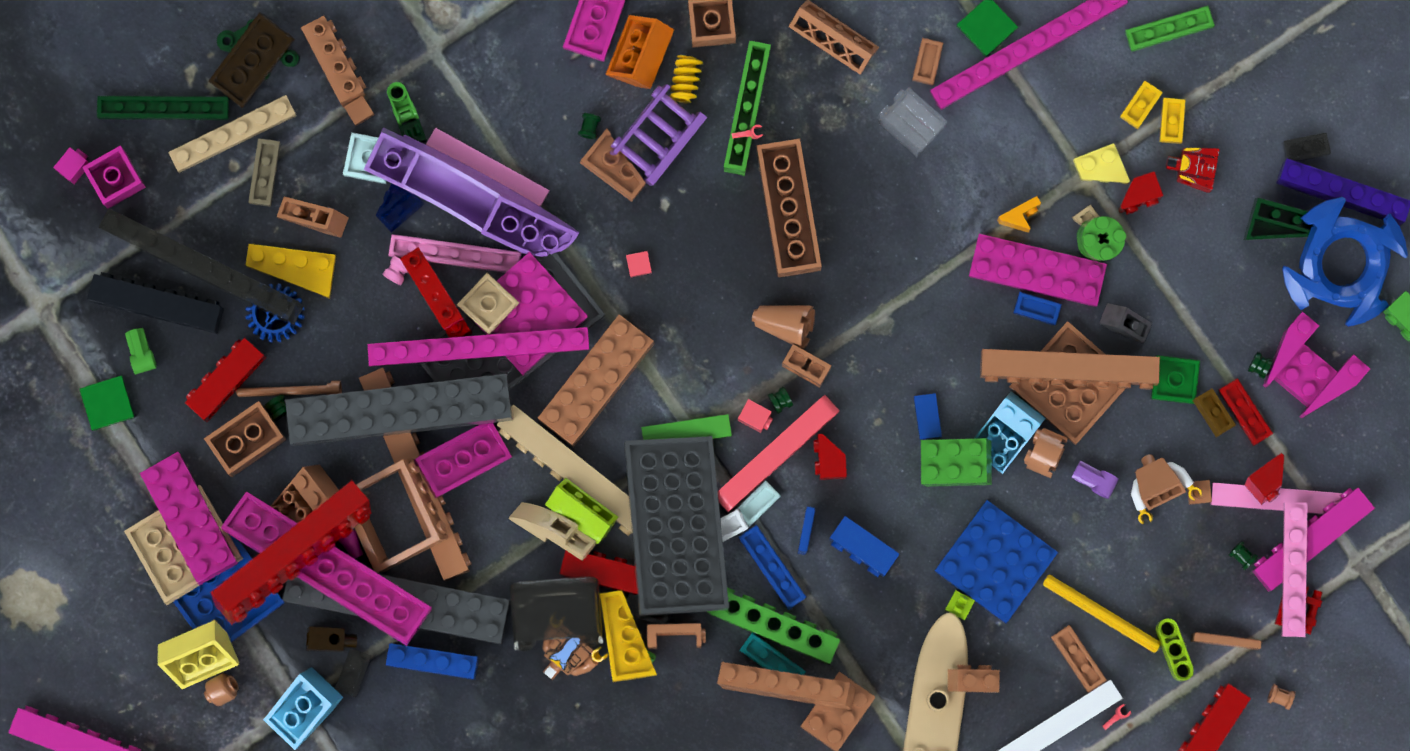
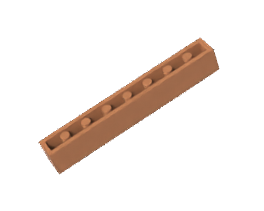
M982 349L980 378H985V382H998V379H1007V383H1020V380H1029V384H1043V381H1051V385H1065V382H1073L1074 386H1087V383H1096V387H1109V384H1118V388H1131V385H1140V389H1153V386L1159 384L1160 357Z

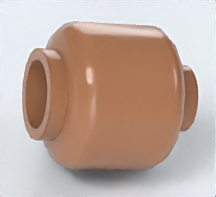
M221 673L206 682L204 696L209 703L222 706L237 696V691L239 690L237 681L233 676Z

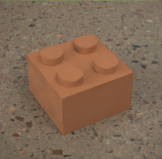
M688 0L692 47L736 43L732 0Z

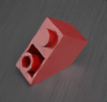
M1155 171L1132 180L1118 209L1119 213L1126 212V214H1131L1138 211L1140 206L1146 205L1148 208L1159 204L1163 193Z
M818 434V439L813 440L814 453H818L819 461L815 462V475H819V480L846 479V455L826 436Z

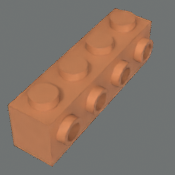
M322 16L301 27L342 107L360 96H366L363 89L367 88L361 76L356 78L353 72L357 69L351 57L347 59L343 53L347 50L341 39L337 40L333 34L337 32L331 20L327 21L325 16Z

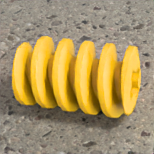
M678 55L679 59L675 61V65L679 68L674 69L676 76L672 78V82L675 85L671 86V91L674 93H671L669 97L677 102L691 103L690 99L697 98V95L693 94L692 90H698L699 88L693 82L700 81V78L694 76L696 73H701V70L696 68V65H702L703 62L695 57Z

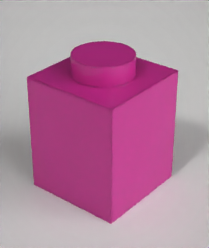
M69 147L53 168L71 183L75 184L85 172L82 167L89 163L86 160L88 156L80 149L74 151Z

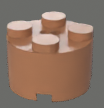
M1046 428L1042 430L1037 429L1033 438L1035 446L1033 450H1028L1024 459V464L1027 465L1026 468L1052 478L1053 473L1050 470L1055 472L1064 451V444L1062 442L1067 444L1068 438Z

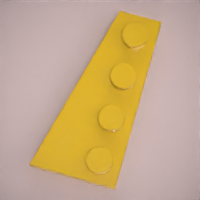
M249 244L246 266L330 299L336 255Z
M622 590L601 593L600 598L612 681L618 682L657 676Z

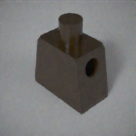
M307 628L306 651L343 652L344 647H357V634H345V629ZM336 636L338 639L337 644H331L329 637Z

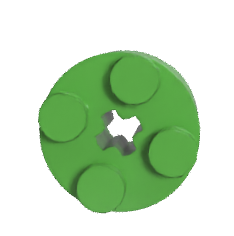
M1106 216L1086 220L1077 232L1079 251L1086 258L1095 261L1110 260L1116 257L1122 251L1126 239V233L1120 223ZM1098 235H1103L1102 239L1104 242L1099 243L1100 238Z

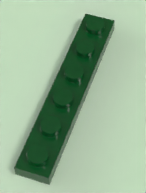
M97 96V118L229 120V98Z

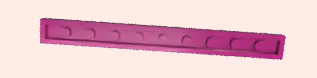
M1088 0L930 90V93L940 110L1125 6L1128 1Z
M588 327L368 344V360L371 367L590 350Z

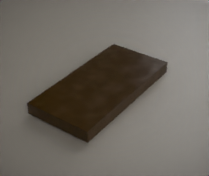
M259 12L208 82L241 108H244L294 42L295 38L263 13Z

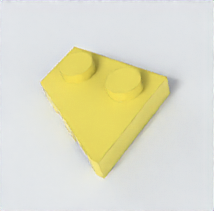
M1114 143L1073 159L1080 179L1083 181L1095 180L1122 184L1130 182Z

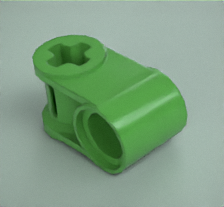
M400 82L390 84L387 94L398 125L402 126L403 122L413 118L419 119L406 87ZM395 89L403 90L402 97H392V92Z

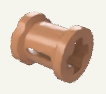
M1273 684L1267 702L1270 704L1272 702L1277 703L1289 710L1293 704L1296 692H1289L1278 688L1277 684Z

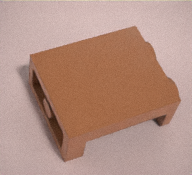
M701 624L647 625L648 650L657 649V636L696 635L697 648H702L701 643H706V630L701 629Z

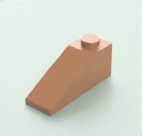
M288 197L283 198L277 217L340 238L343 235L349 218L335 209Z

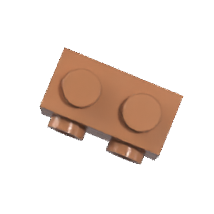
M957 665V669H948V692H999V670H992L991 665H978V670L971 669V665Z

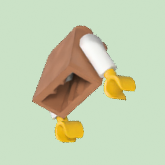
M1146 455L1141 459L1144 467L1136 470V479L1133 481L1131 490L1136 510L1140 511L1138 520L1141 524H1144L1142 519L1144 514L1149 516L1150 522L1153 520L1152 513L1146 511V507L1148 510H1151L1186 493L1185 488L1189 490L1188 496L1193 501L1195 500L1191 496L1192 490H1197L1202 496L1201 490L1193 486V480L1183 467L1173 462L1167 463L1164 458L1155 461L1153 455Z

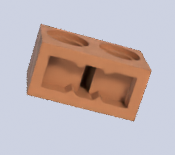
M794 344L782 362V367L819 388L831 369L830 364Z

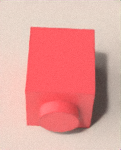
M748 399L738 417V421L761 433L763 429L768 430L773 421V418L770 417L772 411Z

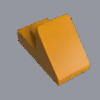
M1038 196L999 216L997 219L998 223L1029 232L1030 226L1024 215L1030 217L1038 212L1037 208L1041 205Z

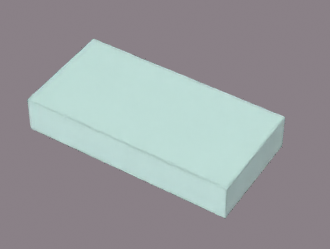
M765 480L735 510L739 509L747 525L750 527L781 495Z

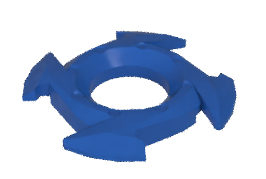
M1338 197L1318 204L1301 217L1306 224L1314 226L1311 227L1300 257L1299 269H1301V275L1287 266H1283L1282 271L1287 291L1300 310L1309 306L1308 300L1312 297L1340 307H1354L1351 315L1345 322V325L1349 327L1367 322L1378 316L1389 306L1386 300L1379 299V295L1390 264V249L1403 258H1407L1408 253L1401 228L1391 214H1388L1383 219L1384 225L1380 228L1348 216H1339L1346 198ZM1341 238L1357 240L1363 247L1366 255V264L1362 274L1357 280L1347 285L1331 283L1325 276L1322 268V259L1326 249L1331 243Z

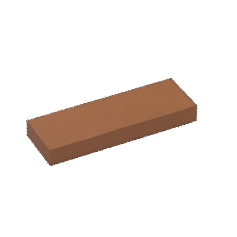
M1070 625L1051 637L1088 693L1107 681Z
M1200 632L1193 633L1191 642L1253 650L1261 649V641L1256 639Z

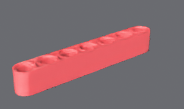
M826 395L822 396L718 491L719 504L729 513L833 419L840 410Z

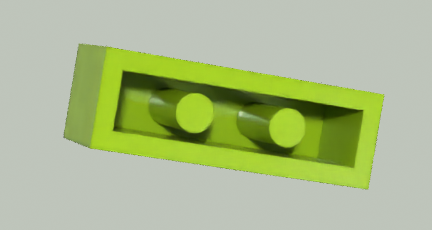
M567 478L557 485L545 504L551 511L578 524V530L595 540L596 544H599L607 536L619 518Z

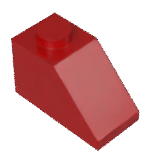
M1282 453L1251 474L1245 482L1246 488L1261 505L1266 501H1274L1280 495L1279 490L1282 486L1284 455Z

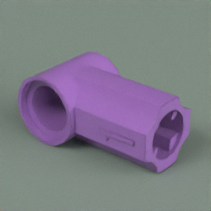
M1082 461L1078 463L1071 477L1106 499L1110 498L1119 481L1116 476L1103 470L1099 471Z

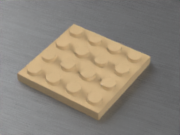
M199 485L198 488L237 562L241 561L243 557L231 536L221 529L223 522L203 487ZM159 510L124 531L166 605L199 586Z

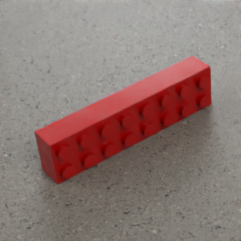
M350 481L210 592L215 606L231 625L244 620L248 615L247 612L252 608L260 607L265 602V598L271 593L276 594L283 587L282 584L287 580L295 579L300 574V570L306 565L311 566L314 564L321 553L330 551L335 546V542L341 537L344 539L349 536L356 525L364 524L371 514L369 499L353 481Z

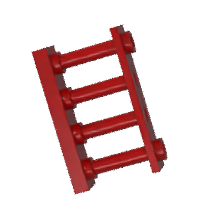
M418 247L400 258L449 338L465 337L472 334V331L420 248Z

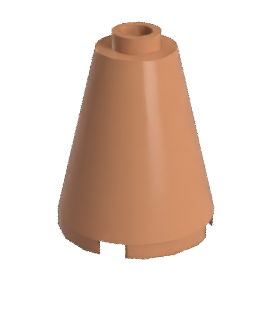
M761 305L758 309L754 310L752 322H755V327L801 349H805L808 345L810 338H806L809 331H813L815 321L813 306Z

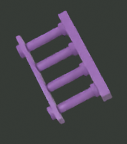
M668 84L662 87L658 86L651 94L653 99L622 138L618 136L611 144L613 149L610 154L617 155L620 151L645 171L646 177L644 181L649 186L656 183L707 118L701 112L695 115L693 113L690 114L666 94L670 88ZM659 101H662L685 120L684 123L687 126L682 132L680 130L676 131L652 111ZM646 117L672 138L671 141L673 143L669 148H663L639 128ZM633 134L658 154L660 160L655 166L647 163L625 145Z

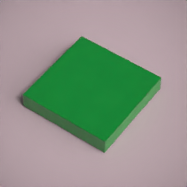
M983 0L957 24L961 32L985 57L1018 29V26L993 0Z
M1156 355L1155 357H1160L1159 384L1153 386L1151 399L1194 404L1192 400L1197 395L1200 360Z
M122 375L79 389L92 431L135 418Z

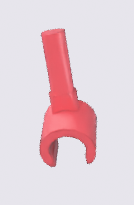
M754 125L750 130L732 133V139L739 137L759 139L763 134L756 135L754 129H759L762 126Z
M1125 704L1117 707L1115 715L1102 726L1105 730L1119 719H1125L1131 714V711L1126 715L1121 714L1120 710Z

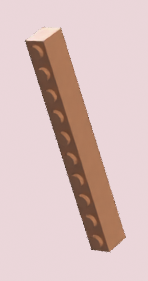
M384 368L359 377L363 390L390 388L395 383L391 372H386ZM416 432L383 436L394 463L408 458H413L414 460L425 454L424 451L420 453L417 447L420 441ZM399 470L398 473L401 477L403 485L409 496V499L417 515V518L425 534L426 539H428L432 536L410 491V488L404 478V475L402 471ZM429 489L428 493L438 507L439 517L445 523V529L449 536L448 539L430 548L443 580L446 582L469 572L468 566L472 564L467 553L463 554L460 549V545H463L459 533L454 534L451 525L454 524L450 512L445 513L442 505L446 504L443 495L435 499Z

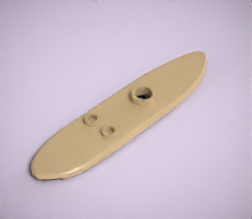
M953 613L943 614L937 619L922 645L914 676L903 751H957L966 692H948V669H957V665H968V647L963 625L960 619ZM940 692L945 695L946 704L943 708L936 709L931 705L930 697L932 694Z

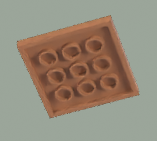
M1068 321L1040 351L1106 355ZM1020 380V383H1012L1009 386L1074 445L1081 440L1126 389L1118 388V384H1109V387H1096V383H1087V386H1074L1073 382H1065V385H1051V381H1043V384H1029V380Z

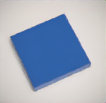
M812 507L806 508L797 554H807L815 509Z

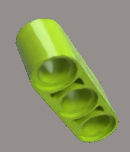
M1173 619L1161 620L1156 625L1155 630L1158 640L1161 642V648L1171 675L1177 681H1186L1192 677L1194 669L1179 627ZM1164 623L1171 625L1172 633L1170 635H1165L1162 632L1161 627ZM1171 644L1179 646L1180 653L1178 656L1170 654L1169 647ZM1179 665H1184L1187 668L1188 673L1185 677L1178 675L1177 668Z

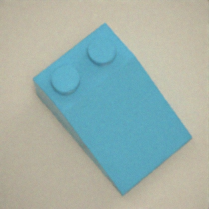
M311 667L298 675L264 718V721L296 750L328 717L342 700L343 696Z

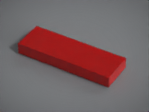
M1238 378L1218 390L1253 446L1273 434Z

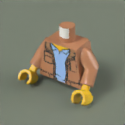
M555 611L550 617V623L544 633L542 647L545 652L544 656L551 661L543 671L549 678L553 680L561 670L568 676H578L590 672L599 662L608 657V654L604 656L599 654L601 646L593 650L563 625L566 619L565 616L561 620H557L555 617L557 611Z

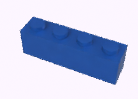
M389 643L386 666L476 680L479 658Z

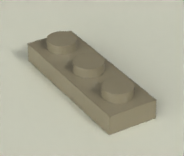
M258 139L249 204L271 207L281 145L280 141Z

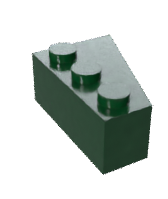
M1255 198L1243 240L1308 237L1311 227L1314 226L1306 224L1301 219L1308 211L1262 198Z

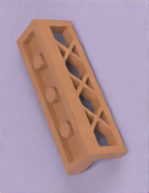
M806 0L800 6L789 25V28L860 75L879 48L809 0ZM800 17L808 22L809 28L803 29L796 24ZM815 31H823L826 34L827 40L821 41L818 39ZM833 43H841L844 46L845 52L839 53L836 51ZM857 54L864 59L861 66L853 62L851 55Z

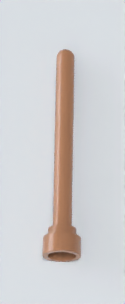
M338 380L320 386L238 388L236 395L238 397L278 396L281 394L331 395L342 393V384Z

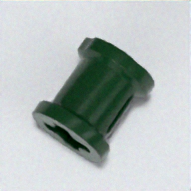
M583 113V123L581 131H578V135L583 138L596 140L598 122H601V117Z
M1243 541L1238 543L1228 554L1230 557H1234L1244 570L1258 557L1256 554L1253 555L1244 546Z

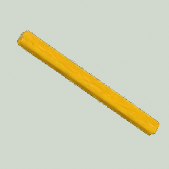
M1048 575L1045 578L1043 586L1151 652L1155 653L1159 649L1161 642L1052 575Z

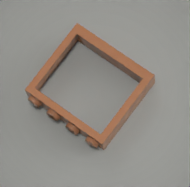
M413 458L402 459L356 484L362 491L401 470L432 536L388 559L370 519L362 525H356L354 527L376 573L386 572L449 538L445 529L446 525L439 517L438 507L432 501L428 493V485L422 480L419 466L416 467Z

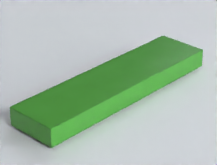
M1204 6L1127 29L1125 34L1130 50L1133 52L1207 30L1215 25L1209 6Z
M729 414L641 427L643 440L712 436V439L732 437Z

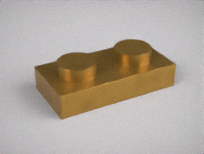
M1213 388L1192 400L1216 437L1236 426Z

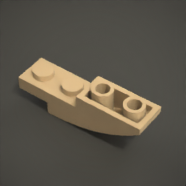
M522 502L509 517V520L542 541L546 542L549 539L582 561L596 544L595 540L578 530V524L538 505Z

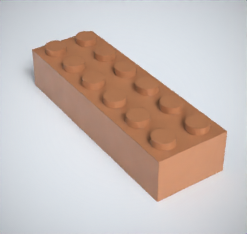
M800 139L757 145L756 151L778 278L821 271L822 265Z
M619 314L539 415V422L574 448L653 347L654 341Z

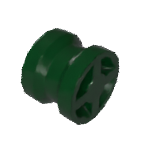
M1257 352L1248 368V372H1255L1259 374L1260 378L1264 379L1274 359L1265 358L1262 356V353Z
M784 387L779 388V391L776 393L768 394L777 414L781 413L783 408L793 406Z
M282 394L264 405L266 410L271 412L273 421L287 415L285 397Z

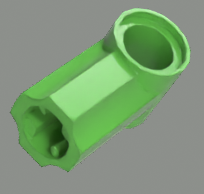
M144 328L126 332L125 335L131 353L130 362L134 374L156 369V361L152 350L149 348Z

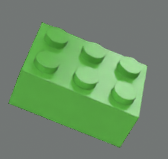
M987 438L921 440V484L926 487L992 485L991 441Z

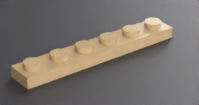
M285 95L168 153L177 171L180 173L295 117L296 114L288 97Z

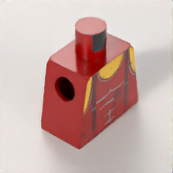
M1184 148L1180 158L1168 156L1166 169L1178 171L1177 182L1210 193L1213 189L1220 149Z

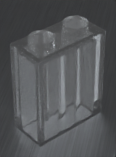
M908 87L905 91L901 89L893 98L895 102L891 107L887 105L879 113V124L918 157L946 127L948 121Z

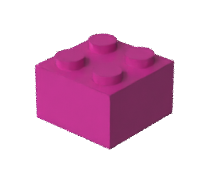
M121 146L82 167L107 209L146 188L127 153Z

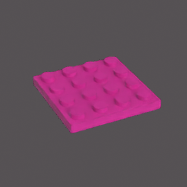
M529 252L497 280L519 302V305L490 335L577 328L588 316ZM477 324V326H478L486 335H488V334ZM548 353L505 357L523 376Z

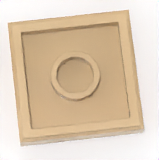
M486 273L457 306L490 335L519 305V302Z

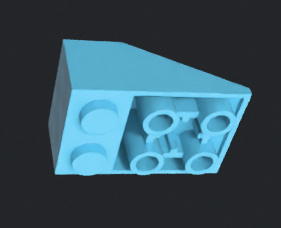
M1010 391L974 439L987 438L991 441L992 466L1003 474L1045 420V417Z

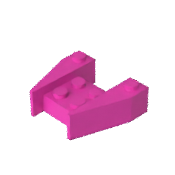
M1301 312L1284 331L1273 358V363L1263 384L1266 388L1275 380L1307 408L1299 416L1300 418L1307 416L1355 387L1370 370L1366 364L1353 354L1336 371L1304 343L1319 325L1304 312Z

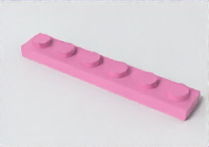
M1284 503L1283 637H1305L1307 503Z

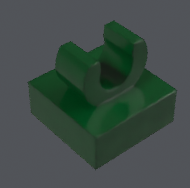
M419 119L399 126L402 136L406 135L421 143L427 141Z

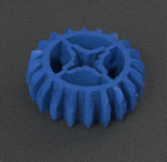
M269 284V291H266L262 286L260 287L262 294L259 295L256 291L253 293L256 300L248 299V302L253 307L247 306L245 310L252 312V314L246 315L245 318L253 320L248 324V327H256L253 333L258 335L261 332V340H264L268 335V341L272 343L274 336H276L277 341L280 343L282 342V335L289 340L288 332L291 331L294 335L297 334L294 326L302 327V324L297 320H303L305 316L298 314V312H303L305 307L297 306L302 303V299H295L297 296L296 291L289 294V286H286L282 291L281 284H277L276 290H274L272 284ZM279 296V299H276L273 304L263 303L270 297ZM286 299L292 305V317L284 313L283 309ZM278 308V312L283 317L275 315L271 318L273 315L267 309L276 311ZM259 309L267 314L264 327L261 326L258 319ZM278 322L288 323L281 329L271 330Z

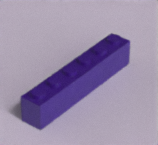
M1288 158L1283 162L1276 184L1323 200L1338 197L1346 198L1343 207L1381 220L1388 214H1391L1399 226L1406 221L1410 209V200Z

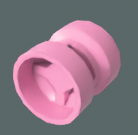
M393 256L390 260V267L385 269L382 275L392 282L402 285L404 275L408 271L400 258Z

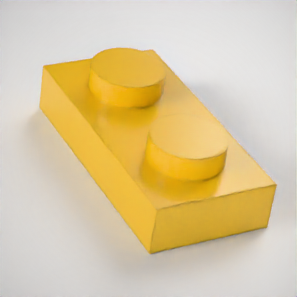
M1144 81L1120 118L1136 129H1139L1163 92Z
M1163 98L1159 142L1182 143L1185 113L1184 99Z

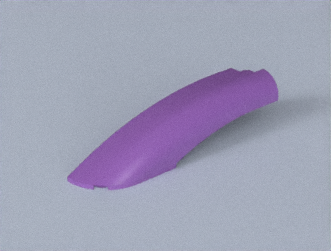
M384 127L364 167L365 171L425 199L477 229L481 234L524 254L530 252L533 256L543 257L561 252L570 246L579 234L577 230L553 214L494 179L411 137L401 136Z

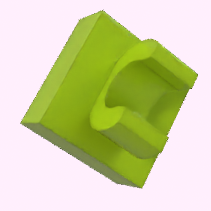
M955 590L945 611L965 620L975 600Z

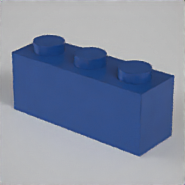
M846 516L829 539L832 541L831 546L840 552L843 549L851 554L849 558L859 565L861 562L869 567L867 571L876 577H879V575L884 577L899 556L898 552Z

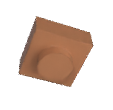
M1210 480L1194 481L1193 486L1201 490L1202 496L1197 490H1192L1191 496L1195 501L1191 500L1188 496L1189 505L1211 503Z

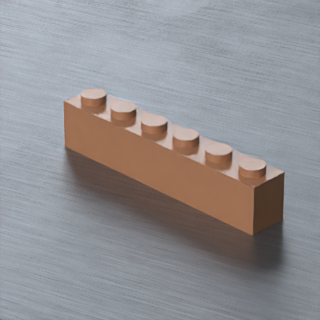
M725 662L721 663L717 682L719 686L726 690L848 710L852 709L856 690L849 682Z

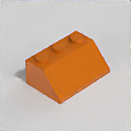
M629 15L605 75L635 87L651 89L674 29L655 18Z

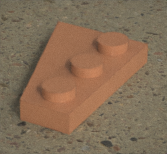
M606 129L581 159L580 164L632 202L645 187L646 183L623 153L619 151L617 155L610 154L613 149L611 144L614 142V139L609 130Z

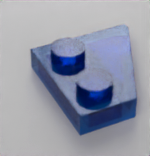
M391 183L389 190L386 191L383 197V203L380 205L376 217L392 233L424 204L417 195Z

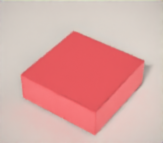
M647 251L626 255L630 278L652 273Z

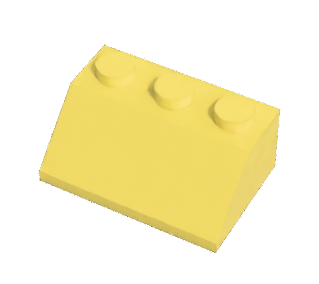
M215 620L158 644V666L181 689L239 665V660L227 632Z

